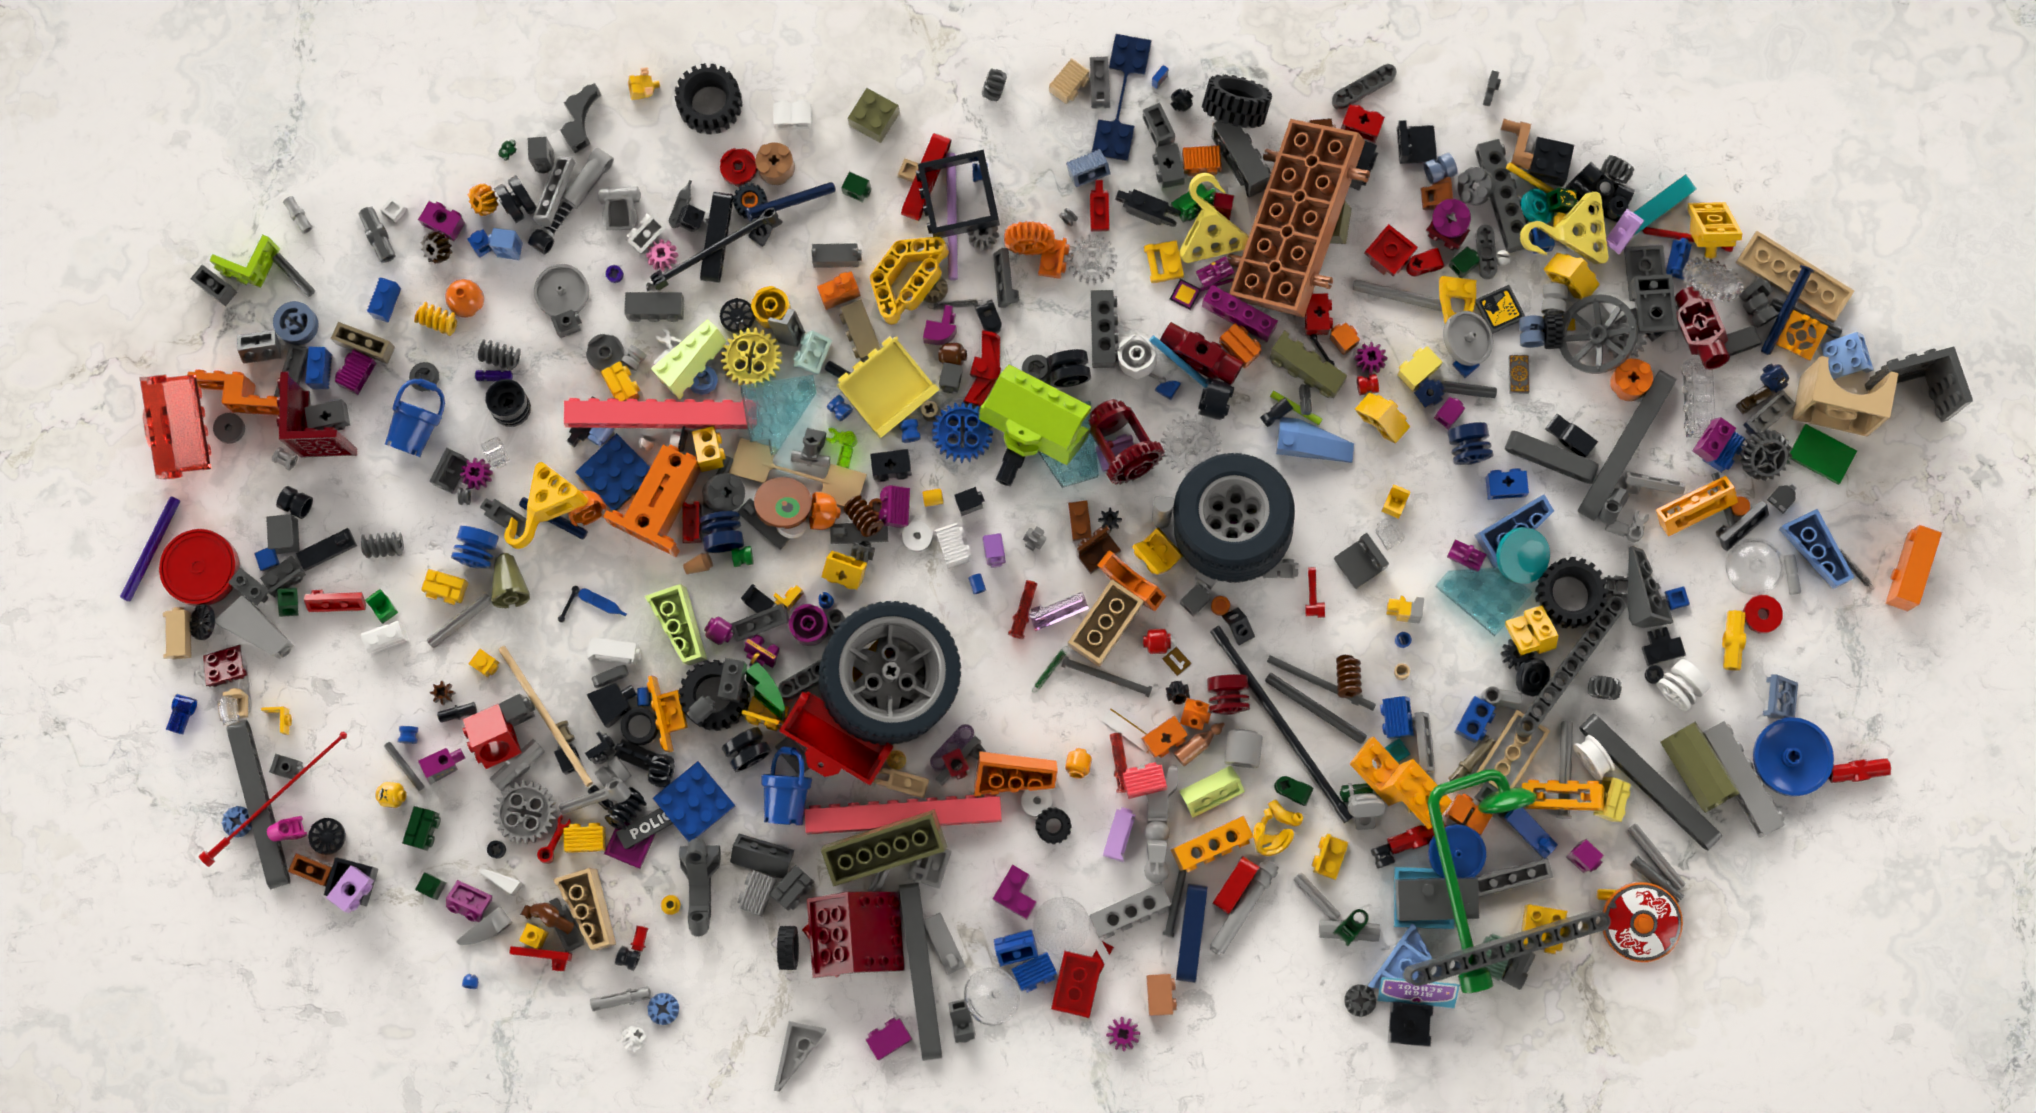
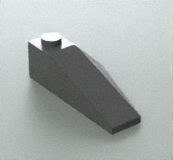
M1631 546L1629 547L1627 599L1630 622L1632 625L1641 628L1673 623L1668 602L1666 599L1662 600L1658 590L1661 587L1651 576L1653 570L1644 550Z

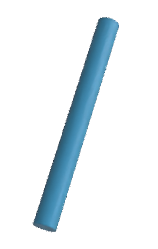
M1153 335L1149 339V342L1204 388H1207L1208 384H1205L1207 379Z

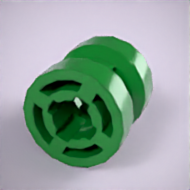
M745 546L741 550L739 548L731 549L734 567H740L742 564H754L751 546Z

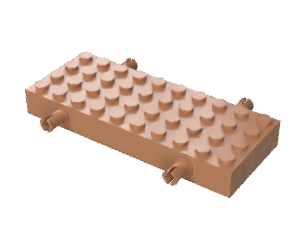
M1290 119L1279 152L1270 149L1264 151L1268 153L1263 154L1264 161L1275 162L1243 255L1238 256L1232 253L1228 255L1231 258L1228 259L1229 264L1238 267L1229 292L1230 295L1247 304L1304 317L1314 287L1320 286L1326 289L1332 287L1329 283L1333 284V278L1319 275L1349 186L1352 179L1368 182L1369 179L1366 177L1370 178L1369 170L1356 168L1365 140L1359 133Z

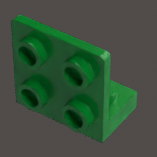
M1202 183L1199 184L1196 189L1197 195L1211 205H1214L1216 190L1212 188L1207 191ZM1189 191L1171 202L1172 207L1182 212L1179 217L1183 223L1187 220L1192 221L1201 211V207L1193 200Z

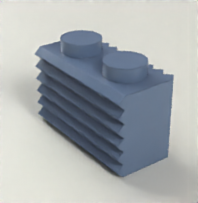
M1100 149L1066 163L1069 176L1075 187L1111 174L1108 162Z

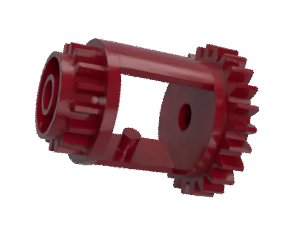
M1116 399L1105 401L1090 413V419L1088 420L1090 433L1109 464L1106 475L1112 484L1117 485L1119 483L1121 485L1124 482L1128 483L1130 480L1134 481L1147 474L1151 469H1154L1153 467L1163 460L1162 457L1165 456V451L1160 442L1150 441L1131 407L1126 406L1121 400L1119 402ZM1129 423L1140 442L1128 447L1115 457L1111 450L1114 447L1111 440L1106 442L1104 437L1117 432Z

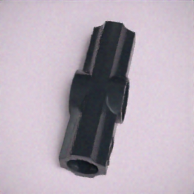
M1007 448L996 481L1011 487L1016 473L1022 467L1026 456H1022Z

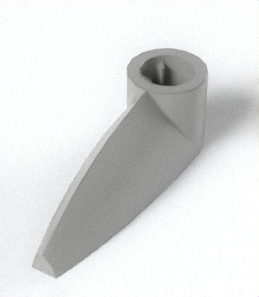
M499 907L456 942L459 945H467L484 941L506 929L512 924V921L504 910Z

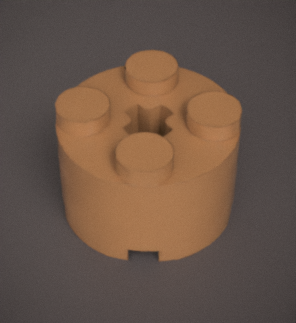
M776 142L763 144L757 152L755 159L759 175L765 182L770 185H782L793 176L795 164L792 154L786 145Z

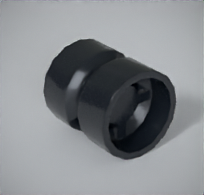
M286 486L278 496L276 507L303 519L312 507L313 498L303 492L298 493V490L290 486Z

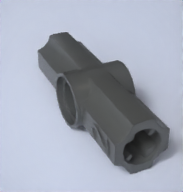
M373 207L361 209L358 215L366 230L367 239L374 247L378 259L381 263L393 260L396 255L388 240L389 235L383 224L380 223L376 211Z

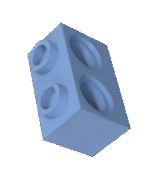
M493 228L492 234H489L488 244L498 258L520 260L523 242L516 231Z

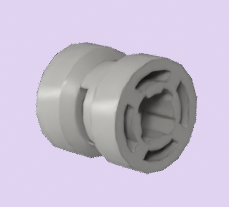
M631 345L628 349V355L623 356L621 362L630 369L637 371L639 363L647 355Z

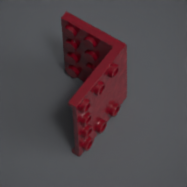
M280 372V378L277 381L278 389L280 390V397H277L279 415L276 418L277 426L279 427V440L301 458L357 456V448L336 428L326 427L324 430L308 428L304 407L310 406V391L302 389L289 377V372Z
M844 892L807 899L812 978L850 973L905 971L899 892Z

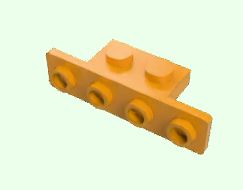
M651 675L648 676L649 682H647L649 692L652 693L653 700L651 701L653 711H656L657 719L655 723L661 734L659 739L660 745L664 751L673 752L670 733L688 728L685 713L682 710L683 707L679 702L681 695L679 690L661 694L658 678Z

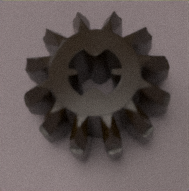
M439 231L426 234L423 237L424 240L420 242L423 246L421 250L425 253L424 257H428L429 262H434L435 264L442 263L448 260L450 254L453 253L450 249L452 246L449 244L450 238H445V233H440Z

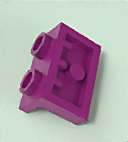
M457 880L446 897V908L452 913H459L465 916L469 921L480 922L492 901V895Z

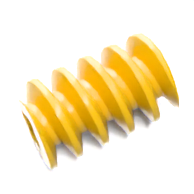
M424 302L417 310L414 322H419L422 326L426 325L427 328L433 327L435 331L451 336L457 327L455 313L452 312L448 316L449 311L447 309L443 313H441V307L434 311V304L428 308V302Z

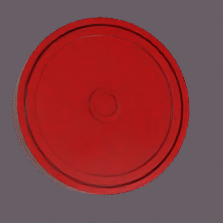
M206 529L188 530L176 536L164 549L159 563L160 579L166 591L175 599L190 606L200 604L212 605L224 599L234 588L228 583L229 580L240 569L239 557L233 545L218 533Z

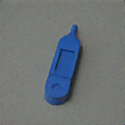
M586 588L579 591L578 595L582 601L609 614L627 615L615 602Z

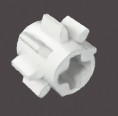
M631 1026L621 1033L624 1037L621 1042L625 1049L635 1052L645 1045V1042L642 1040L646 1036L642 1029Z

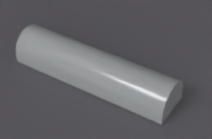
M556 157L532 218L537 224L544 227L552 225L575 166L573 158Z
M1158 496L1154 498L1152 522L1157 528L1163 529L1170 525L1174 498Z
M1548 858L1477 876L1478 895L1481 897L1553 878Z

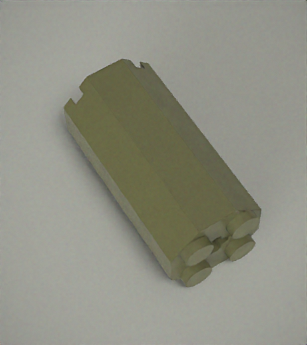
M1696 721L1660 742L1704 813L1739 794L1738 788Z

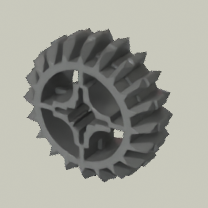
M1765 429L1764 433L1758 430L1757 436L1751 434V440L1745 439L1747 445L1741 446L1744 452L1739 453L1740 457H1742L1739 461L1743 465V470L1750 477L1756 480L1762 479L1763 481H1766L1767 478L1773 480L1775 474L1780 476L1781 470L1786 471L1784 466L1790 464L1788 458L1792 457L1790 453L1792 448L1789 446V441L1784 435L1775 430Z

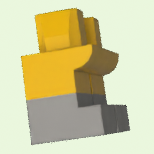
M1402 595L1399 600L1389 599L1386 615L1397 616L1396 621L1420 623L1423 615L1424 598L1416 597L1415 602H1406L1405 597Z

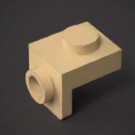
M238 688L223 692V697L227 699L226 718L229 720L247 718L248 695Z

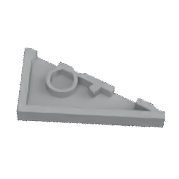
M789 1021L774 1091L780 1092L826 1033L827 1029Z

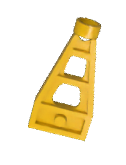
M1448 276L1439 277V298L1445 323L1451 316L1456 314L1451 307V298L1464 299L1463 311L1473 312L1476 302V280Z

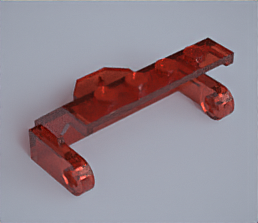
M166 374L139 377L144 404V431L148 445L151 447L155 478L163 480L183 477L182 472L211 469L209 459L211 447L210 444H207L206 440L208 428L204 425L203 421L205 409L200 403L202 391L198 387L196 374L167 377Z

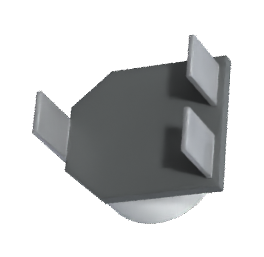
M1793 484L1790 486H1779L1767 501L1784 514L1796 500V492L1794 490L1797 488Z

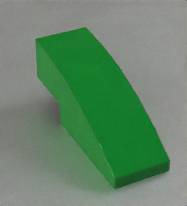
M755 662L746 671V681L754 687V697L783 721L785 719V707L779 689L768 672L758 662Z

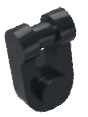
M992 299L986 301L987 303L984 305L974 306L984 331L998 334L1001 331L1002 323ZM990 310L991 315L985 317L984 312Z

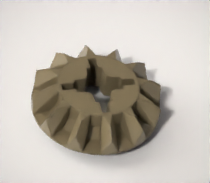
M942 276L936 283L938 291L933 290L928 293L924 301L937 303L945 298L948 292V285Z

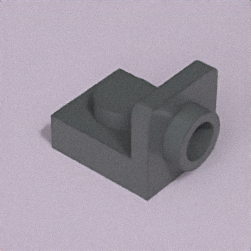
M1760 277L1739 296L1743 301L1747 298L1752 299L1763 292L1768 297L1773 290L1770 283Z

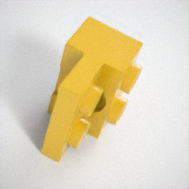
M1543 606L1525 610L1523 616L1505 621V626L1521 655L1537 651L1540 654L1557 648L1558 633Z

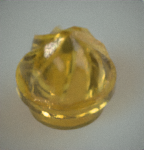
M892 751L887 757V763L894 770L902 769L906 764V756L902 751Z

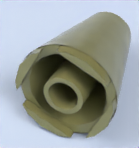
M502 553L495 559L491 594L492 604L498 608H509V605L515 604L516 607L526 604L530 600V593L516 560L509 553Z

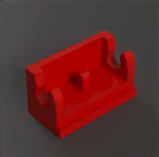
M694 501L693 504L683 502V544L702 543V525L700 524L702 505L699 501Z

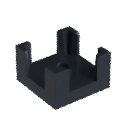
M1391 1002L1388 1043L1430 1047V1018L1433 1016V1006Z

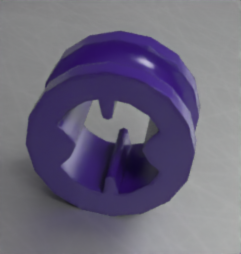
M611 265L606 269L605 274L610 282L618 283L623 279L624 274L619 266ZM613 270L619 271L617 278L610 277Z

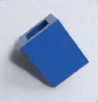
M1536 227L1531 230L1533 235L1532 244L1545 252L1552 251L1555 247L1554 239H1550V236L1542 230H1537Z

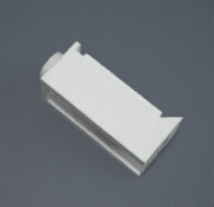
M599 638L590 639L587 657L590 662L597 659L631 664L632 662L634 665H637V660L641 658V649H639L637 643Z

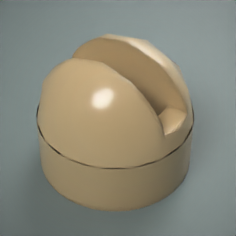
M1401 663L1395 667L1394 675L1398 680L1403 681L1409 677L1410 668L1408 665Z

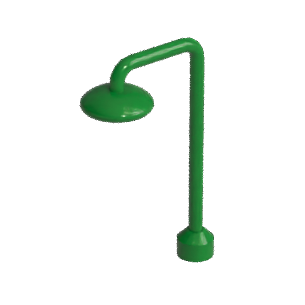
M1494 769L1480 771L1442 783L1431 791L1428 798V811L1462 950L1473 947V942L1442 818L1440 800L1444 795L1493 781L1496 783L1498 791L1486 796L1480 802L1478 810L1481 813L1494 814L1512 811L1528 806L1536 801L1537 795L1534 792L1525 788H1510L1507 778L1501 772ZM1470 955L1468 958L1469 964L1473 961V955ZM1487 967L1458 975L1462 993H1476L1493 987L1490 969Z

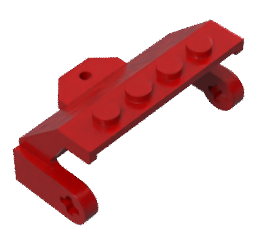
M809 691L807 693L802 692L779 732L807 748L805 752L807 765L824 777L836 775L843 769L871 786L894 746L888 742L885 745H879L855 738L854 735L847 733L845 729L843 730L840 727L839 723L834 721L822 699Z

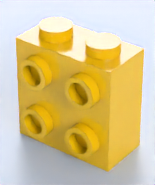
M1527 904L1524 907L1521 932L1567 918V911ZM1564 927L1560 929V935H1563ZM1546 933L1542 934V941L1546 939ZM1527 938L1523 942L1524 947L1528 944ZM1563 943L1544 948V953L1556 954V951H1562Z

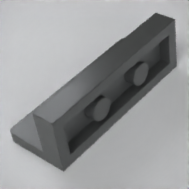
M739 833L732 847L730 862L783 879L788 873V867L793 858L794 850Z

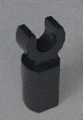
M1284 397L1270 408V412L1263 414L1260 419L1269 427L1276 419H1281L1294 408Z

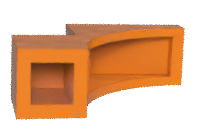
M1108 551L1097 565L1110 580H1114L1144 601L1143 605L1153 611H1156L1166 598V595L1156 585L1133 571L1111 551Z

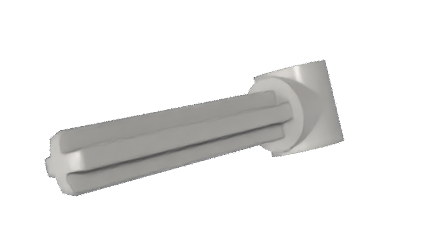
M613 777L606 783L605 789L561 803L559 809L562 814H566L607 799L621 803L629 798L631 791L620 777Z

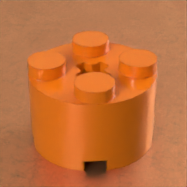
M1634 358L1627 359L1613 372L1610 379L1611 389L1620 399L1635 401L1641 398L1651 387L1653 373L1648 363Z

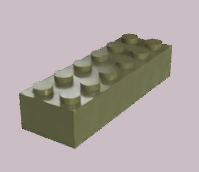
M934 809L825 844L821 848V853L834 887L943 852L947 848V843Z

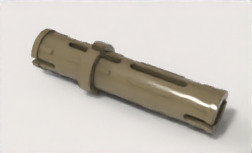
M1485 735L1483 740L1479 742L1467 758L1458 764L1459 767L1449 776V781L1471 774L1472 768L1491 746L1495 744V741L1492 738L1489 739L1490 736Z

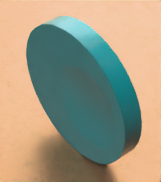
M1520 527L1509 531L1501 539L1497 548L1496 560L1500 572L1506 579L1519 584H1528L1539 579L1547 569L1550 561V548L1546 538L1540 532L1531 528Z

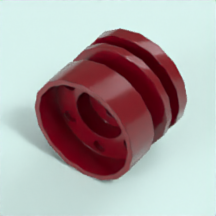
M1230 674L1207 678L1208 692L1217 694V696L1208 699L1209 703L1216 704L1209 707L1210 713L1232 715L1250 710V704L1243 703L1249 700V696L1240 694V692L1248 690L1247 675Z

